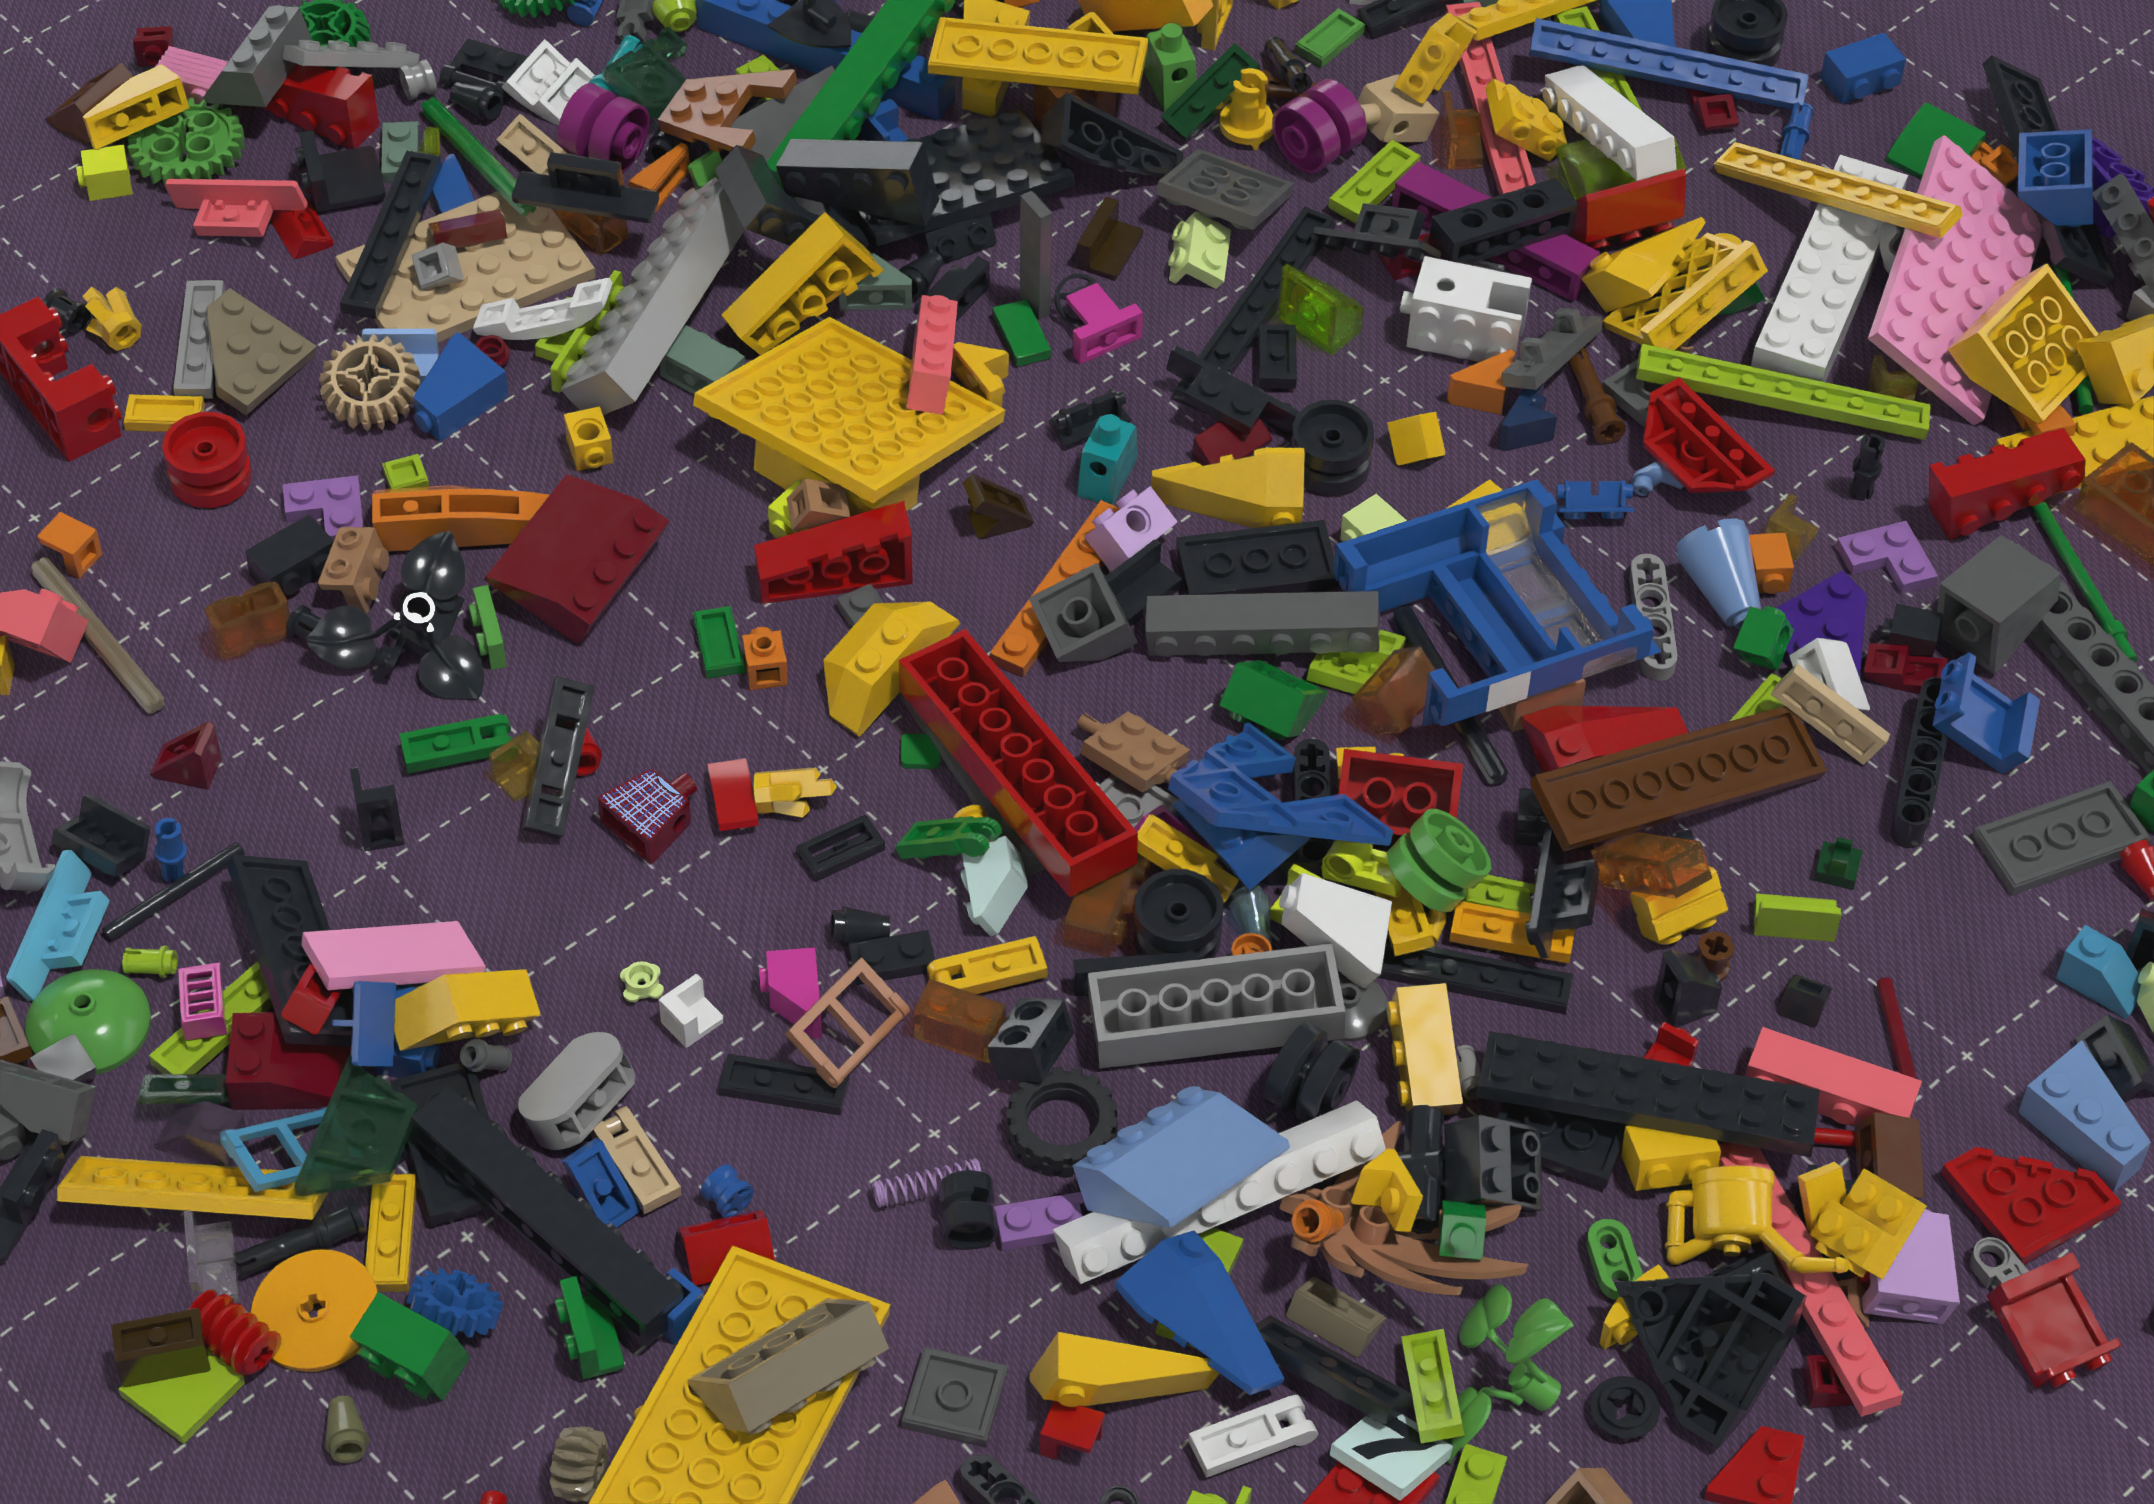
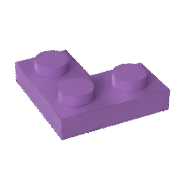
M358 475L283 484L287 522L298 521L308 514L313 519L324 518L325 531L333 540H335L340 527H364Z
M1907 521L1837 538L1835 548L1851 575L1886 567L1901 594L1936 585L1938 575Z

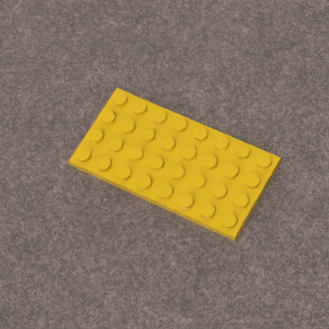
M732 1245L588 1504H792L860 1371H851L842 1376V1383L836 1388L822 1393L817 1391L806 1398L807 1404L791 1413H780L770 1419L772 1422L770 1427L752 1435H748L747 1432L728 1430L693 1391L688 1379L827 1298L869 1301L881 1330L890 1314L891 1304Z

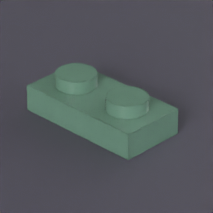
M418 121L383 123L381 168L383 183L393 182L406 150L419 152Z

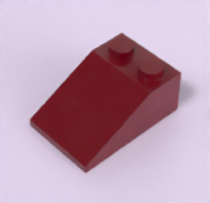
M275 1012L233 1013L226 1086L232 1110L321 1109L328 1106H333L335 1109L344 1108L355 1083H360L361 1066L350 1065L351 1047L285 1043Z

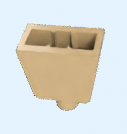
M1399 74L1364 86L1358 102L1365 115L1367 128L1380 141L1427 142L1439 112L1428 101L1421 104L1395 87L1394 84L1398 80Z

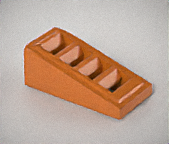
M680 143L640 171L628 182V187L659 193V201L655 213L689 173L688 145Z

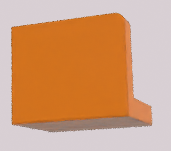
M59 512L38 534L41 544L62 553L66 572L78 579L103 554L97 529L62 512Z

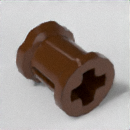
M1713 931L1705 933L1699 939L1697 948L1700 953L1697 955V958L1702 959L1708 970L1714 972L1720 982L1728 977L1730 970L1729 960L1733 956L1735 946L1732 943L1731 937L1724 932Z

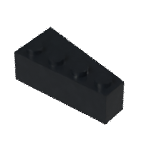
M790 139L776 165L784 192L787 195L926 227L940 200L923 142Z

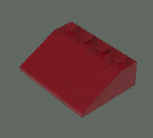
M566 474L488 572L484 581L579 646L657 545L670 520L637 498Z

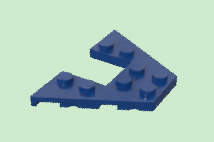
M1245 723L1243 731L1237 736L1228 735L1223 743H1217L1206 750L1201 761L1198 762L1193 759L1186 765V768L1174 772L1169 782L1168 790L1179 797L1184 805L1193 808L1206 819L1207 823L1215 827L1386 846L1391 844L1394 832L1345 794L1282 803L1250 778L1260 776L1271 778L1276 774L1293 772L1296 757L1250 723Z

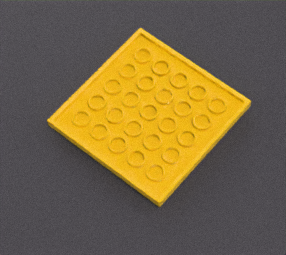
M831 317L824 319L695 392L693 406L706 412L710 417L725 422L736 428L740 433L767 445L769 449L780 452L796 461L800 466L815 471L826 477L828 481L857 494L859 498L871 503L881 499L1004 421L1006 409L951 380L949 382L943 415L907 409L911 359Z

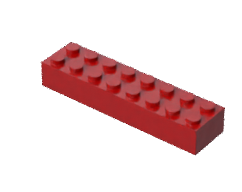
M966 629L899 660V688L901 694L1069 897L1137 864L1138 832Z

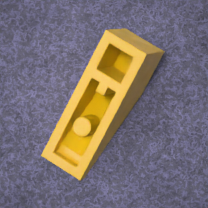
M161 64L127 80L82 117L92 147L97 150L185 111L190 107L180 76Z

